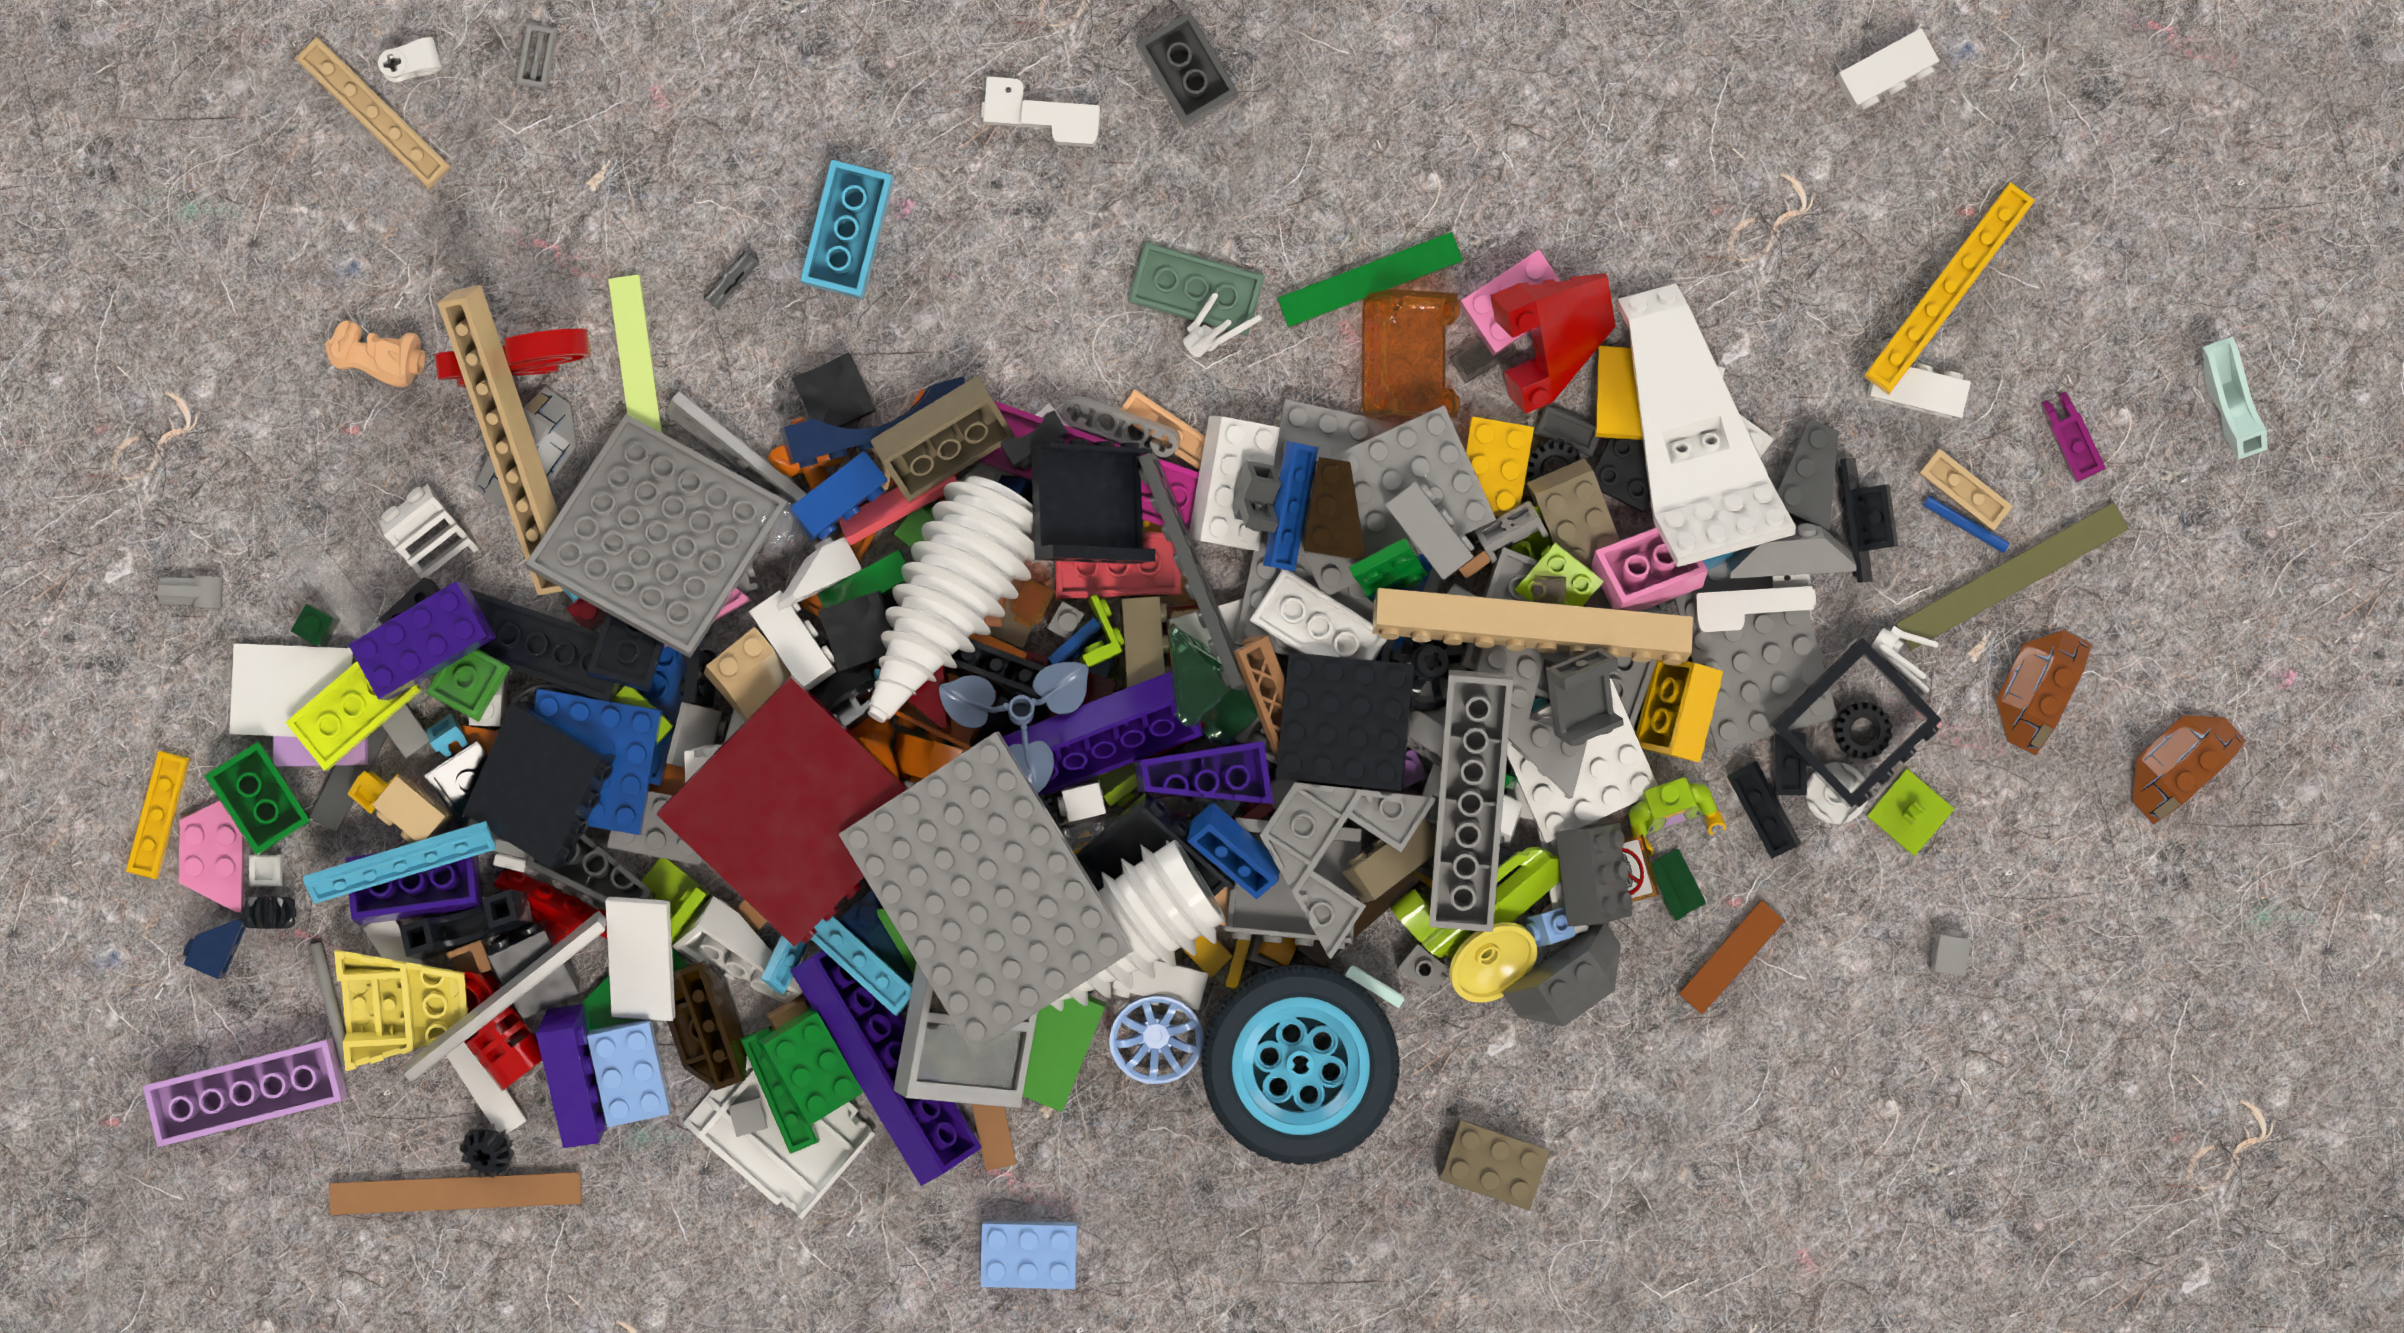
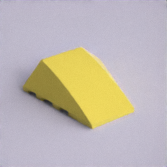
M341 950L334 951L337 981H341L346 1027V1035L343 1040L345 1072L356 1069L357 1066L363 1064H373L383 1061L384 1058L400 1053L403 1055L413 1052L414 1049L427 1046L468 1014L465 972Z

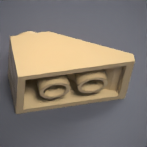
M753 627L707 664L704 671L705 676L744 721L792 675L780 656L756 627Z

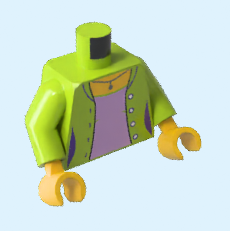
M1686 777L1643 791L1642 800H1639L1629 811L1631 833L1634 838L1632 841L1638 840L1641 851L1646 849L1649 856L1653 855L1654 850L1647 837H1645L1648 833L1701 815H1705L1704 820L1710 835H1714L1713 826L1722 825L1725 831L1726 824L1722 813L1716 811L1717 806L1709 788L1702 783H1690Z

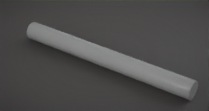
M322 942L309 946L340 1065L344 1066L343 1040L346 1034Z

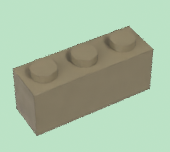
M1424 817L1402 852L1377 838L1371 843L1374 848L1366 854L1364 851H1361L1348 860L1350 866L1343 870L1342 874L1362 903L1376 900L1435 854L1436 833Z

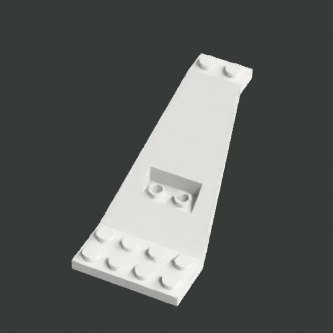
M1677 284L1619 298L1617 308L1628 326L1653 523L1676 566H1684L1795 535L1796 526L1766 472L1695 318Z

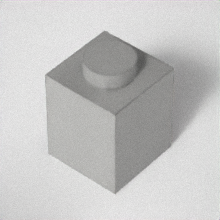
M1945 929L1944 935L1935 933L1930 971L1966 977L1971 939L1963 938L1962 931Z

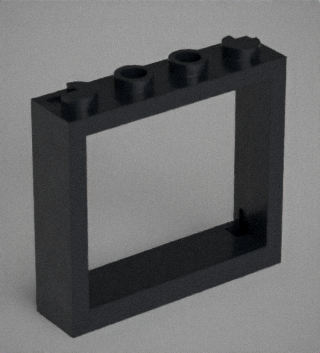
M1861 638L1842 654L1769 727L1846 807L1856 805L1859 808L1872 796L1869 790L1877 782L1883 785L1893 776L1892 768L1899 761L1904 764L1917 752L1914 746L1922 739L1927 742L1939 731L1936 725L1942 719ZM1864 655L1926 720L1850 793L1788 728Z

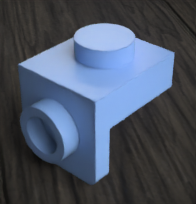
M1565 906L1523 918L1525 928L1535 939L1537 947L1550 945L1574 937L1576 934L1574 926L1568 927Z

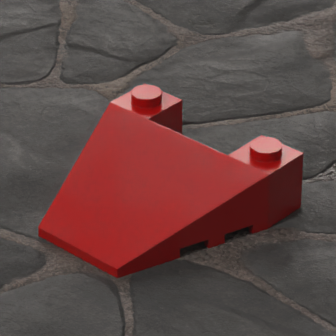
M1605 273L1570 277L1567 281L1559 282L1549 279L1544 280L1542 284L1517 283L1490 295L1495 321L1512 338L1530 330L1532 333L1536 357L1504 371L1508 397L1525 414L1554 402L1616 327L1608 275Z

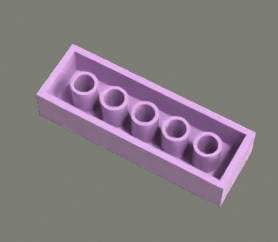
M334 1038L143 1086L157 1147L348 1099Z

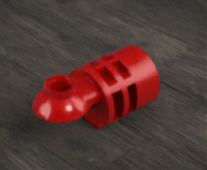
M464 971L468 1013L499 990L496 979L487 972L480 974ZM512 1005L464 1041L465 1045L501 1091L505 1090L542 1061L536 1036Z

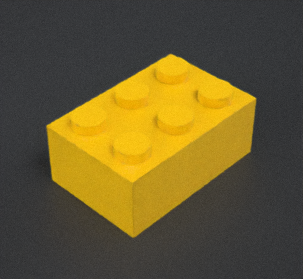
M1472 416L1469 422L1465 452L1497 519L1521 505L1534 427Z
M1657 660L1648 685L1636 731L1641 748L1661 755L1700 763L1709 725L1713 717L1717 694L1721 686L1723 671L1689 661L1682 662L1679 665H1667L1663 663V660Z

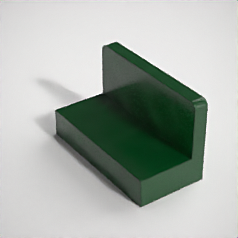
M1674 849L1645 864L1673 921H1677L1687 916V913L1705 905L1706 901L1679 849Z

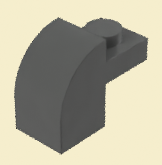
M1246 460L1238 478L1233 501L1234 518L1243 520L1245 527L1253 531L1274 533L1279 522L1273 502L1280 489L1281 481L1275 466Z

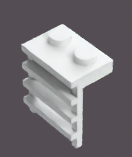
M429 484L423 488L417 487L407 495L405 502L398 507L393 506L386 510L379 521L383 535L392 543L398 553L405 558L421 579L423 577L431 579L429 575L468 546L473 553L479 550L477 545L439 502L435 491ZM445 518L449 525L410 555L405 548ZM455 532L461 537V539L425 567L421 568L417 563Z

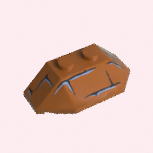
M2065 630L2023 643L1995 699L2007 742L2035 756L2056 728L2084 672L2091 643Z
M2182 715L2136 757L2132 802L2153 825L2183 805L2233 759L2246 740L2224 717Z

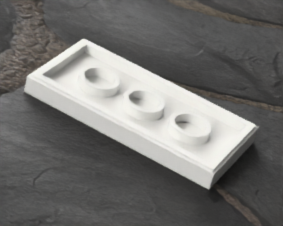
M1283 569L1250 619L1251 623L1302 654L1374 661L1387 639L1381 638L1379 634H1372L1373 624L1292 572Z
M608 897L605 902L612 1017L673 1021L675 1018L670 901Z

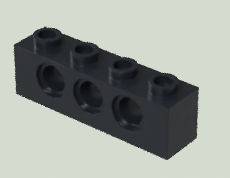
M970 638L968 639L973 644L975 651L965 652L958 649L951 655L957 664V668L945 666L948 673L959 677L972 675L985 678L991 683L994 690L1002 691L1013 697L1025 695L1030 699L1035 698L1037 700L1042 698L1035 693L1033 681L1045 666ZM1046 702L1043 705H1037L1049 710Z

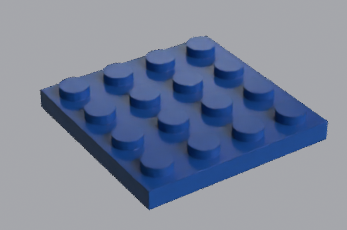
M537 689L533 712L599 753H613L616 755L612 764V774L603 784L600 791V801L592 809L587 820L588 826L641 835L663 710L618 702L609 703L595 698Z

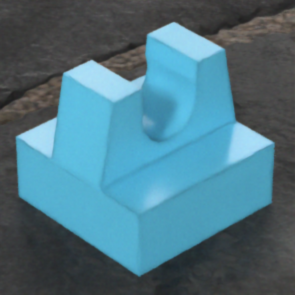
M452 713L426 729L431 746L436 752H441L445 757L452 755L448 745L453 741L459 742L462 747L468 744L459 721Z

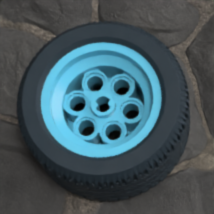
M1304 963L1271 967L1241 982L1223 999L1211 1018L1212 1020L1207 1028L1202 1050V1075L1206 1096L1216 1118L1224 1126V1129L1238 1143L1244 1145L1251 1152L1253 1151L1261 1157H1267L1269 1160L1276 1162L1281 1161V1163L1304 1165V1163H1308L1309 1165L1317 1164L1320 1161L1321 1163L1330 1161L1332 1158L1336 1159L1343 1156L1344 1153H1349L1355 1149L1354 1147L1360 1146L1365 1142V1139L1375 1132V1129L1380 1126L1383 1118L1389 1112V1107L1392 1105L1395 1098L1394 1094L1397 1091L1400 1073V1058L1396 1037L1380 1005L1360 984L1344 974L1324 966ZM1289 1024H1294L1300 1029V1037L1292 1042L1286 1041L1282 1036L1283 1029ZM1319 1032H1326L1331 1037V1044L1326 1049H1318L1313 1044V1038ZM1272 1047L1278 1051L1279 1055L1275 1063H1263L1260 1054L1264 1048ZM1300 1055L1308 1058L1306 1062L1308 1069L1302 1073L1293 1070L1295 1064L1292 1060ZM1327 1063H1335L1340 1068L1338 1077L1333 1080H1328L1322 1075V1068ZM1274 1078L1284 1079L1287 1083L1286 1091L1280 1095L1273 1094L1269 1090L1271 1080ZM1311 1085L1317 1089L1318 1096L1313 1102L1307 1103L1300 1098V1091L1303 1087Z

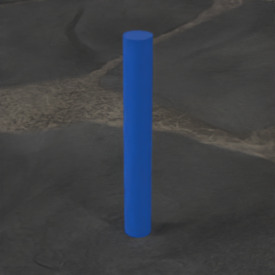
M1928 496L1923 503V507L1998 551L2004 553L2010 544L2008 541L1935 498Z

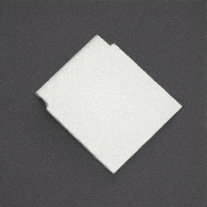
M748 1056L746 1059L745 1081L716 1091L712 1089L683 1123L774 1204L778 1205L782 1202L787 1208H791L800 1219H803L876 1135V1132L856 1115L860 1109L849 1101L813 1123L820 1139L818 1143L790 1154ZM760 1098L768 1128L736 1137L728 1107Z

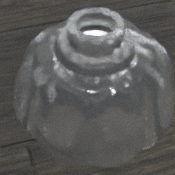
M788 502V507L773 517V525L758 552L760 555L781 561L783 556H793L805 546L807 536L789 512L790 507L793 505L792 503ZM768 507L759 515L757 520L759 533L767 521L772 518L771 515L776 507Z

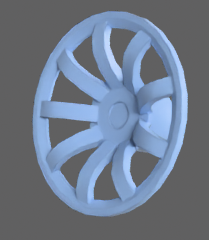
M1149 995L1130 1002L1114 1019L1109 1037L1110 1050L1118 1067L1131 1078L1147 1084L1169 1083L1187 1074L1200 1058L1204 1040L1202 1025L1193 1010L1182 1001L1164 995ZM1151 1003L1170 1004L1164 1016L1153 1014ZM1143 1005L1146 1017L1141 1023L1127 1016L1132 1010ZM1177 1008L1183 1011L1190 1019V1021L1184 1024H1170ZM1121 1023L1130 1029L1138 1031L1133 1037L1117 1039ZM1194 1028L1196 1044L1183 1042L1175 1037V1034L1185 1033ZM1140 1044L1133 1057L1125 1062L1118 1048ZM1171 1046L1184 1052L1192 1053L1190 1059L1183 1066L1176 1060L1170 1049ZM1147 1052L1150 1053L1149 1075L1132 1069ZM1159 1053L1164 1054L1174 1072L1157 1076Z

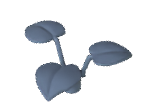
M1062 662L1047 666L1036 675L1033 681V689L1038 696L1042 697L1041 699H1030L1025 695H1018L1009 704L1004 703V705L990 707L995 701L994 688L988 680L980 676H964L952 682L942 684L939 687V694L942 705L948 715L957 724L966 728L982 727L987 721L988 712L1008 711L1010 720L1021 727L1023 744H1013L1009 746V749L1038 794L1047 785L1051 777L1054 758L1051 749L1045 742L1034 741L1028 744L1027 724L1033 719L1034 706L1043 705L1046 702L1049 710L1056 714H1069L1077 710L1083 703L1086 695L1089 669L1087 665L1076 662Z

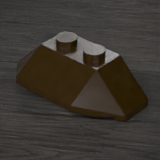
M705 961L674 971L675 1018L673 1021H667L683 1068L698 1079L709 1084L715 1091L745 1081L747 1054L740 1040L744 1035L727 986Z

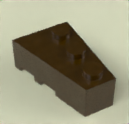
M1319 457L1304 553L1361 561L1366 558L1351 463L1348 461Z

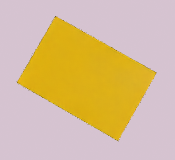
M1598 347L1595 437L1643 440L1631 348Z

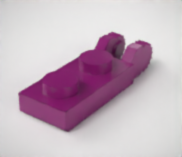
M2066 392L2058 395L2059 402L2068 418L2059 421L2055 409L2049 400L2041 402V407L2047 421L2051 425L2049 428L2077 483L2106 468L2080 412L2077 413L2070 397Z

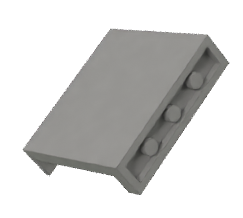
M1235 818V821L1265 846L1260 834L1269 821ZM1342 827L1313 871L1357 899V894L1342 874V871L1350 866L1348 860L1361 852L1363 830ZM1281 872L1278 882L1257 900L1237 883L1233 890L1230 889L1228 920L1225 931L1232 932V939L1251 940V934L1264 935L1263 942L1282 943V937L1295 938V945L1313 946L1314 940L1319 941ZM1354 925L1338 949H1345V943L1353 944Z

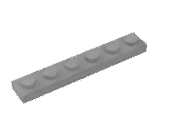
M678 392L671 399L666 410L668 416L748 480L788 501L786 509L788 512L793 504L807 494L796 485L791 477L783 475L775 469L766 457L758 455L750 449L741 437L731 434L717 418L709 416L701 410L692 398L685 397Z

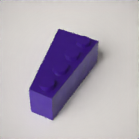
M1264 741L1134 760L1138 792L1273 804Z

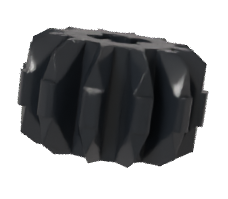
M251 896L244 899L242 917L243 924L247 928L288 929L295 925L297 908H295V900L293 898Z
M480 1124L475 1129L467 1132L459 1150L464 1153L461 1162L470 1164L468 1172L475 1169L478 1171L480 1178L486 1174L493 1178L499 1172L506 1171L515 1153L511 1149L513 1140L505 1139L504 1137L506 1130L498 1132L496 1131L495 1124L490 1125L488 1128Z

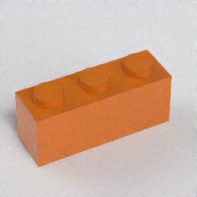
M898 732L893 750V757L899 771L898 778L918 783L961 755L963 749Z

